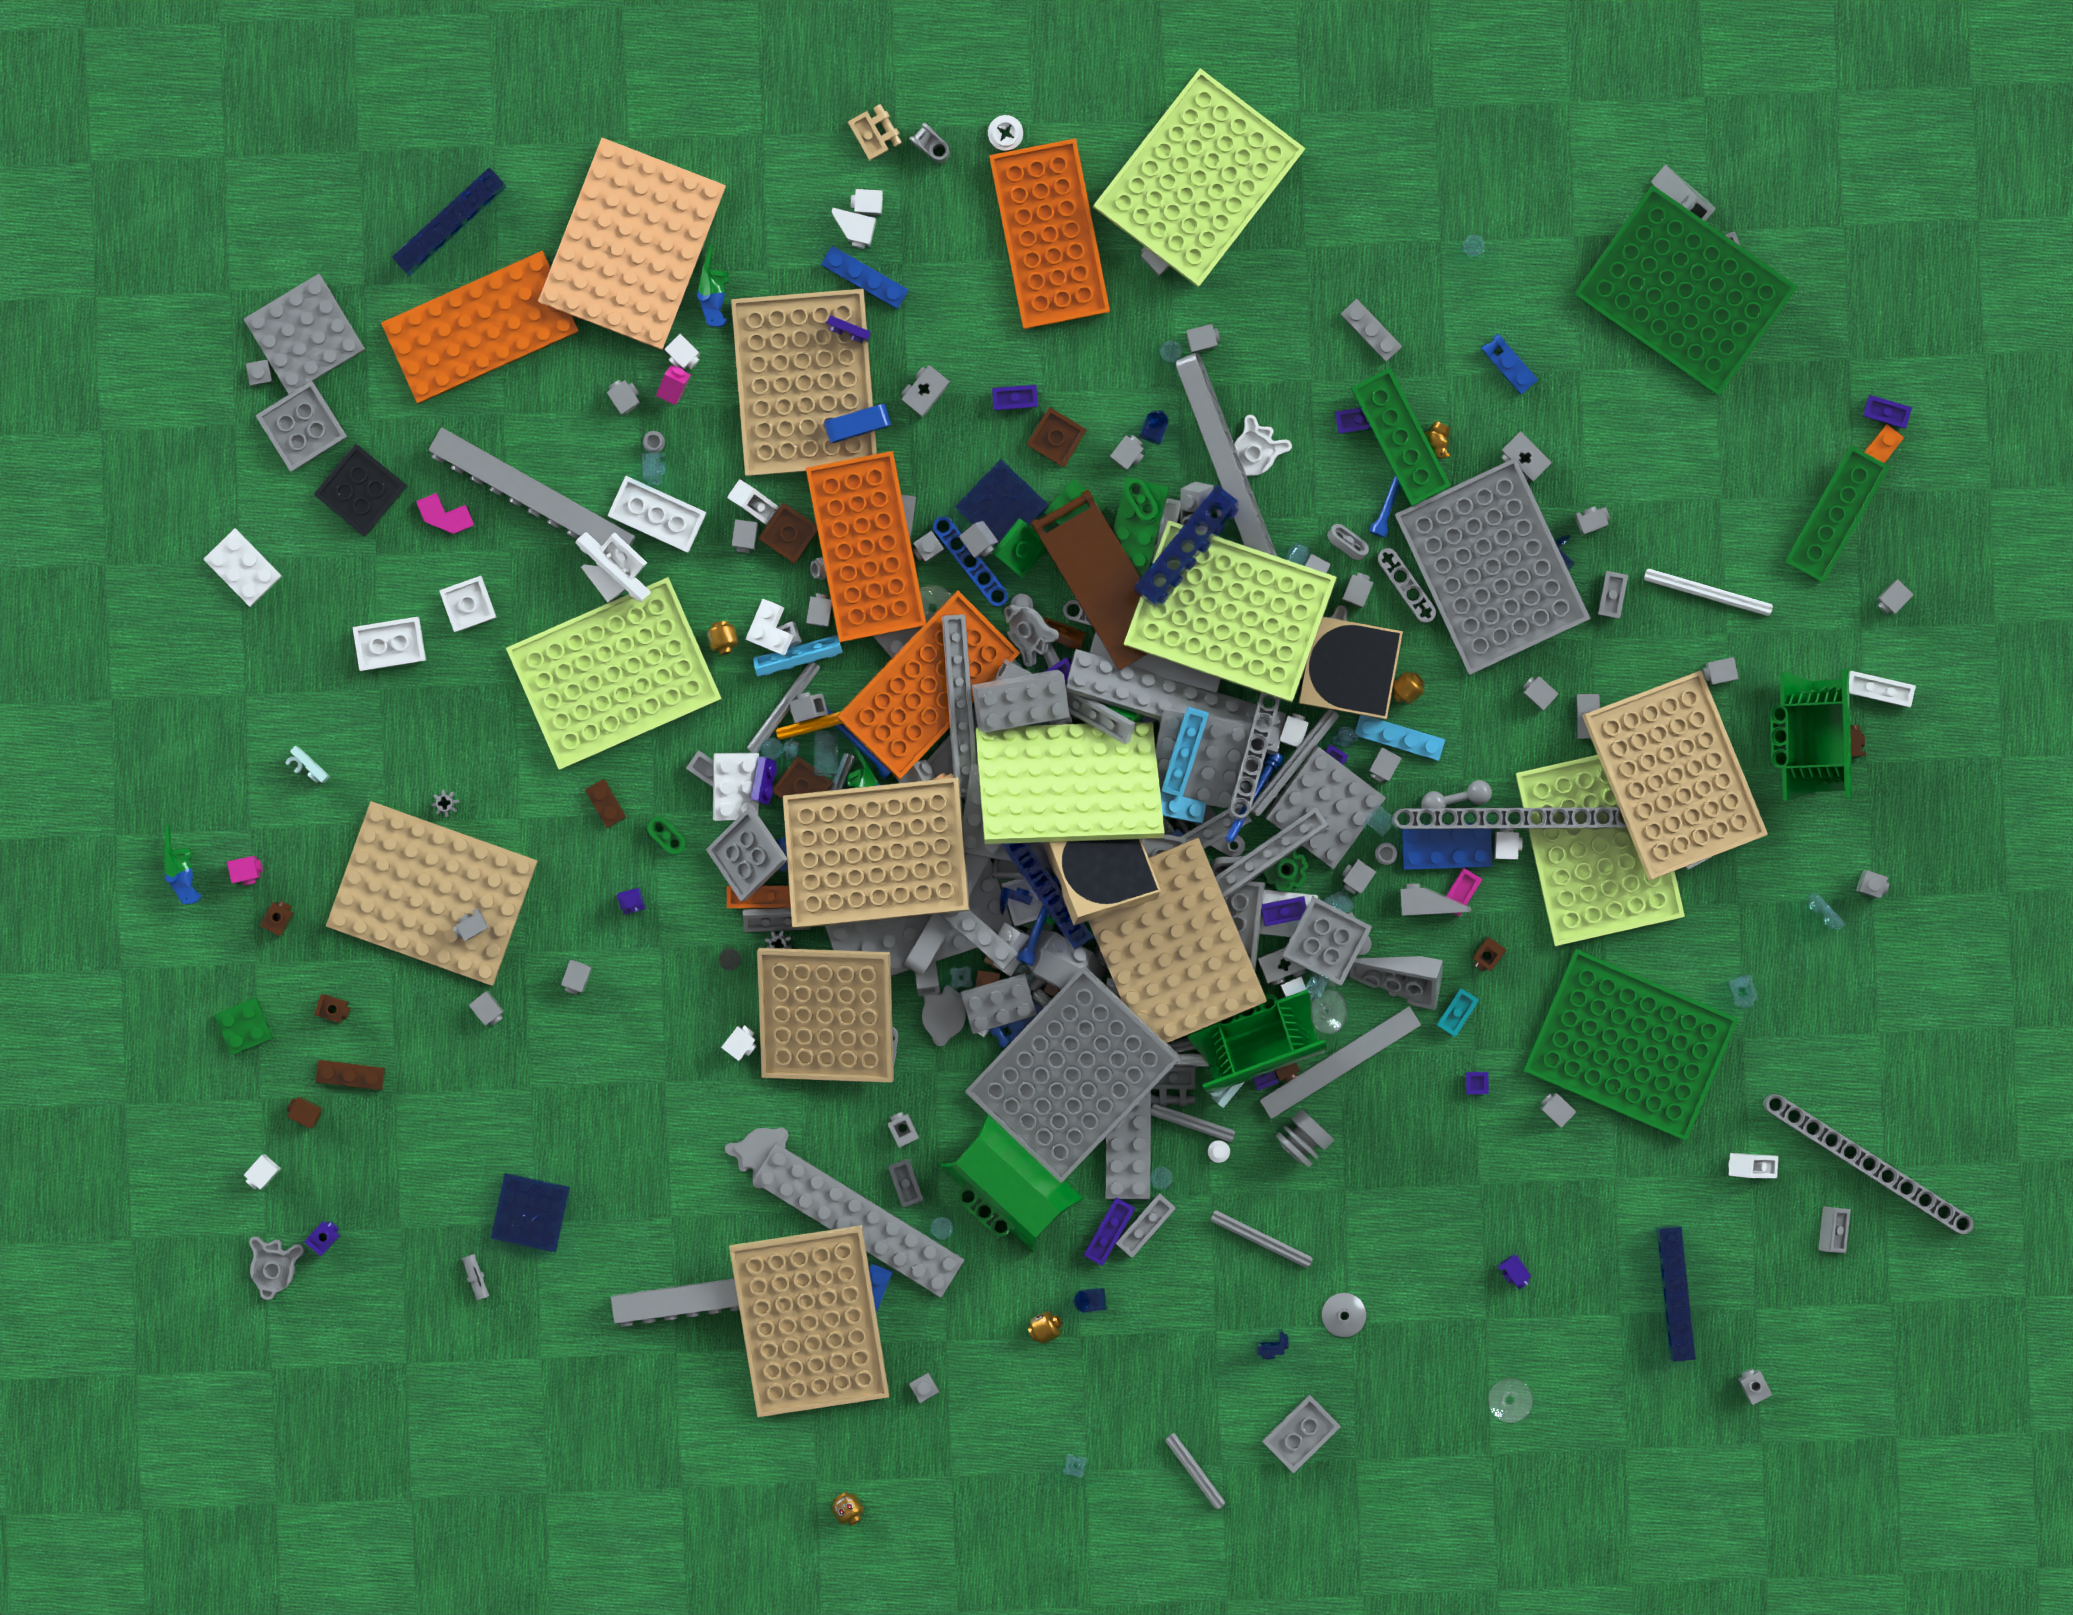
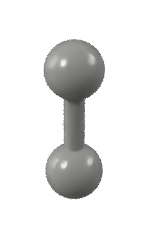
M1476 780L1468 786L1465 792L1449 796H1443L1437 791L1428 792L1422 798L1421 807L1422 809L1446 808V805L1470 800L1476 805H1483L1490 800L1492 790L1487 782Z

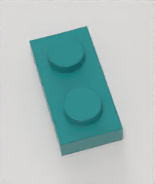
M1459 988L1436 1025L1456 1037L1479 999Z

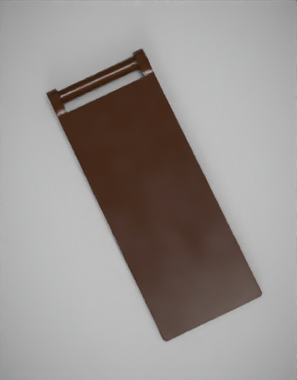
M1085 490L1081 493V496L1040 520H1033L1031 526L1041 539L1115 665L1121 670L1147 655V653L1124 646L1145 584L1095 503L1089 490ZM1087 503L1090 507L1048 533L1044 532L1043 527Z

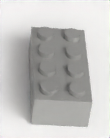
M1059 670L972 685L978 729L983 733L1070 717L1064 674Z

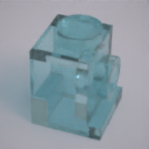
M665 453L642 454L643 481L648 482L650 486L662 485V476H666L665 462L661 463V459H666Z
M1750 974L1726 981L1735 1006H1741L1742 1009L1754 1006L1753 1001L1759 1000ZM1744 988L1746 994L1740 996L1738 993L1739 989Z

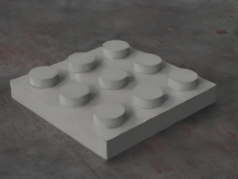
M313 381L308 382L256 415V418L290 472L297 470L348 438Z
M747 808L706 849L740 901H747L788 861L754 808Z
M1312 896L1282 956L1342 986L1372 926Z

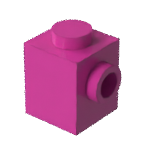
M671 365L664 374L656 396L676 405L683 396L691 375L682 368Z
M256 856L227 862L231 883L242 882L243 886L254 884L256 883L255 879L261 878L260 873L263 872L261 860H257Z

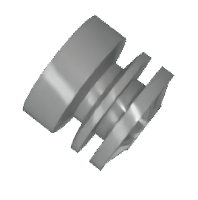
M1300 1109L1292 1118L1297 1128L1292 1130L1284 1126L1283 1128L1290 1134L1286 1139L1280 1132L1276 1137L1282 1147L1296 1161L1310 1167L1313 1163L1306 1156L1310 1153L1317 1159L1318 1155L1313 1148L1318 1146L1322 1150H1326L1334 1139L1306 1112Z

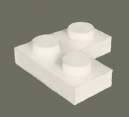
M762 599L746 640L785 656L794 635L776 628L784 607Z

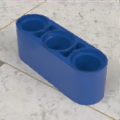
M880 404L826 420L824 425L829 442L836 443L891 426V421L886 404Z

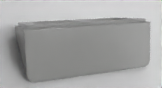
M1823 1207L1819 1240L1820 1251L1846 1253L1851 1209Z

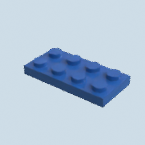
M1402 829L1403 870L1492 867L1491 829Z

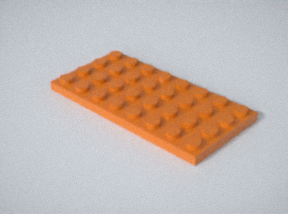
M1076 138L989 155L1023 330L1110 313Z
M543 251L381 322L417 404L579 332L572 315L538 303L551 269Z
M893 451L807 467V478L839 642L924 626L926 619Z
M956 591L926 624L836 716L898 779H901L950 727L942 616L965 614L972 703L974 702L972 685L993 681L1004 659L1012 662L1020 654L959 591Z

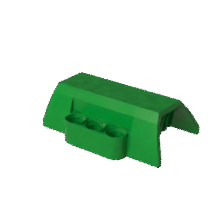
M1841 669V679L1818 681L1801 678L1788 672H1780V704L1775 705L1771 709L1770 731L1772 764L1776 768L1782 769L1783 801H1791L1800 796L1818 791H1844L1845 799H1852L1849 669ZM1785 755L1787 756V761H1786V763H1785V761H1784Z
M1308 989L1279 1000L1274 995H1265L1267 1002L1188 1034L1189 1041L1199 1051L1211 1070L1213 1081L1203 1084L1205 1092L1216 1093L1324 1053L1327 1049L1325 1039L1318 1041L1314 1031L1311 997Z
M988 1113L978 1137L958 1160L948 1164L942 1162L939 1165L963 1187L959 1191L958 1199L970 1213L998 1237L1006 1236L1011 1232L1033 1253L1036 1251V1241L1040 1234L1060 1213L1083 1200V1197L1065 1180L1060 1183ZM966 1190H971L975 1198L971 1202H966L962 1198V1193ZM982 1205L989 1206L991 1214L988 1217L980 1216L978 1213L979 1207ZM1003 1220L1007 1223V1229L1004 1232L996 1231L994 1225L997 1221Z

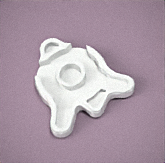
M1253 415L1245 417L1244 431L1234 443L1246 476L1260 475L1268 471L1277 456L1289 452L1292 448L1289 440L1273 441L1271 439L1274 432L1271 427L1259 426L1256 417Z

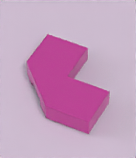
M437 493L416 501L424 522L453 534L475 526L466 505L445 513Z

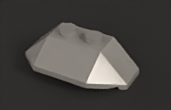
M1028 929L1026 934L1030 936L1033 929ZM1044 930L1041 931L1034 949V956L1036 958L1033 966L1027 965L1033 975L1059 989H1062L1084 965L1100 981L1106 972L1093 952L1054 931Z

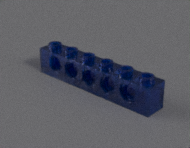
M489 167L400 248L392 258L407 275H412L507 186Z
M1216 485L1134 586V592L1154 608L1158 604L1163 605L1169 597L1168 592L1171 588H1177L1182 582L1183 573L1186 570L1190 571L1197 563L1196 557L1200 552L1204 554L1211 545L1209 541L1213 536L1218 537L1224 530L1225 526L1223 524L1228 518L1233 519L1239 511L1237 508L1239 506L1238 500ZM1213 509H1219L1222 512L1218 518H1213L1209 514ZM1200 526H1205L1208 532L1205 535H1198L1196 529ZM1190 543L1194 546V549L1191 552H1184L1182 546ZM1170 561H1178L1180 563L1179 568L1175 570L1168 567ZM1159 577L1166 580V584L1162 587H1157L1154 584V581Z
M1028 843L1001 844L1071 947L1076 950L1093 938L1083 922L1073 925L1063 899L1062 891Z
M1682 1226L1656 1227L1670 1360L1673 1362L1695 1360Z

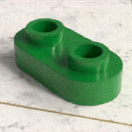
M1131 479L1125 485V494L1138 517L1143 520L1154 519L1159 512V506L1147 484L1141 479ZM1135 486L1141 488L1139 494L1133 492ZM1146 505H1150L1152 508L1148 514L1144 511Z
M655 817L648 823L649 834L669 854L677 855L684 851L686 847L685 838L665 818ZM662 824L663 831L657 832L655 826ZM674 839L679 842L677 848L671 846V841Z

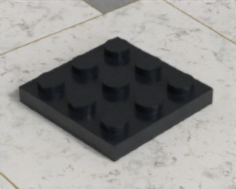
M355 444L314 495L366 537L408 486L358 444Z

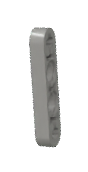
M1390 548L1383 549L1378 554L1377 561L1415 617L1423 623L1432 621L1436 615L1433 604L1397 553ZM1383 553H1386L1387 555H1393L1391 561L1394 565L1397 562L1400 564V566L1394 568L1391 571V573H1389V571L1387 570L1391 568L1390 564L1388 562H1382V559L1384 558ZM1398 570L1406 573V580L1403 583H1398L1394 579V573ZM1411 588L1419 592V598L1416 601H1411L1407 598V591ZM1422 598L1426 601L1425 603H1422V606L1425 609H1431V612L1429 613L1430 618H1427L1426 616L1422 618L1420 616V614L1422 613L1420 607L1418 606L1416 609L1413 607V605L1419 603L1422 600Z

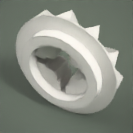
M1009 115L999 116L991 122L988 129V137L996 149L1003 151L1012 150L1021 143L1023 128L1016 118ZM1011 125L1009 133L1013 138L1005 137V139L1000 141L1002 133L997 128L1006 130Z

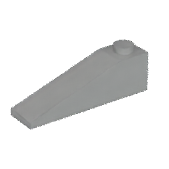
M1423 956L1356 958L1350 969V978L1372 988H1383L1389 991L1388 995L1393 997L1396 995L1407 999V1003L1413 1006L1435 1010L1442 980L1443 960Z

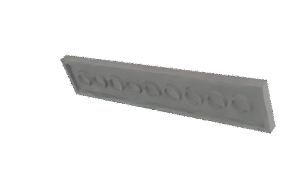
M1078 649L1074 652L1066 683V692L1160 721L1163 708L1186 711L1188 706L1208 712L1209 716L1249 722L1252 725L1257 704L1165 679L1156 673L1130 665L1119 670L1113 660ZM1279 711L1276 713L1266 751L1268 754L1276 756L1286 713ZM1260 719L1257 721V726L1260 729H1267L1268 722ZM1254 740L1251 742L1253 749L1258 751L1263 749L1260 741Z
M1107 977V987L1121 1000L1112 977ZM1151 1090L1106 1136V1199H1115L1116 1197L1119 1199H1150Z
M777 1143L753 1179L754 1183L831 1230L862 1225L866 1252L939 1297L943 1296L964 1262V1259Z

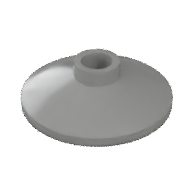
M1338 1293L1331 1296L1322 1309L1324 1326L1330 1333L1338 1337L1355 1335L1362 1329L1366 1320V1310L1363 1303L1358 1297L1350 1293ZM1342 1312L1349 1314L1346 1320L1341 1319L1340 1314Z

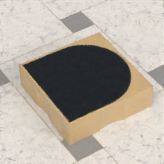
M1323 617L1306 663L1298 704L1335 709L1386 720L1403 631Z
M1141 839L1043 842L1053 872L1060 882L1063 899L1073 925L1104 916L1113 910L1130 908L1155 900L1161 892Z

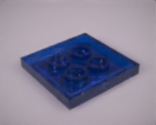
M1000 459L955 508L972 524L984 521L998 540V543L995 545L997 547L1019 518L1030 525L1049 504Z
M504 1173L491 1239L557 1252L570 1186Z

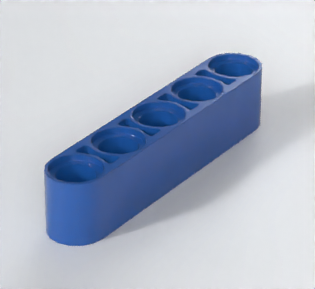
M942 516L937 518L933 524L935 534L989 603L995 607L1003 606L1008 599L1004 587L979 556L975 557L977 563L974 567L969 568L965 566V558L973 556L964 543L960 550H953L950 545L953 539H960L961 532L948 517ZM941 521H946L950 525L949 530L945 533L937 530V525ZM986 573L990 576L991 580L987 585H981L978 582L980 574ZM1001 591L1004 594L1003 601L1000 603L994 602L991 598L992 593Z

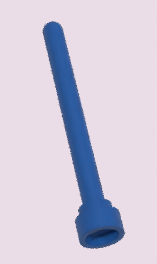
M1395 476L1378 520H1375V523H1372L1369 530L1370 533L1386 538L1389 530L1386 522L1400 488V484Z
M826 707L828 715L833 714V712L828 707ZM843 724L835 725L846 738L878 767V774L882 778L887 779L892 774Z
M1267 753L1264 759L1265 768L1259 777L1253 802L1260 795L1273 770L1280 768L1284 758L1279 753L1276 756ZM1244 806L1240 810L1239 815L1245 814L1246 809ZM1246 818L1241 821H1234L1225 838L1228 843L1234 841Z
M1056 875L1053 877L1027 945L1022 951H1019L1016 960L1033 966L1035 961L1034 949L1060 886Z

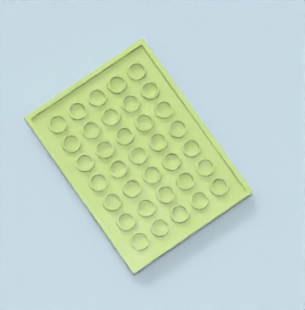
M1200 68L1096 201L1093 208L1199 288L1298 160L1305 148Z
M1168 520L1124 646L1292 703L1337 578Z
M669 577L647 586L646 588L651 593L642 602L637 601L628 594L506 648L559 770L722 699Z
M1135 722L1131 741L1127 744H1123L1090 724L1019 726L983 733L976 727L975 735L985 844L1164 838L1153 722Z
M1598 755L1515 773L1523 808L1619 807ZM1533 812L1530 816L1531 822L1536 825L1539 824L1541 816L1537 812ZM1555 812L1552 819L1554 823L1561 824L1563 816L1561 813ZM1581 812L1575 814V821L1578 824H1583L1585 821V816ZM1604 812L1597 814V821L1600 824H1604L1607 821V816ZM1620 813V814H1619V820H1620V822L1623 823V824H1626L1625 821H1624V818H1623V816H1622V813ZM1627 827L1528 829L1554 946L1685 917L1675 871L1649 881Z

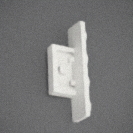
M587 532L576 540L575 543L580 549L588 554L600 568L611 575L616 583L625 588L632 598L642 602L651 593L635 578L647 562L616 533H613L603 546Z

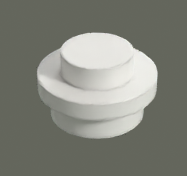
M1217 1140L1209 1145L1208 1155L1212 1161L1221 1163L1228 1159L1230 1148L1224 1141Z

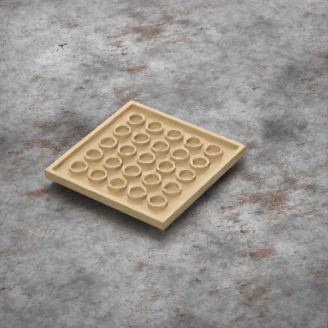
M759 948L757 950L762 1078L893 1082L890 952Z

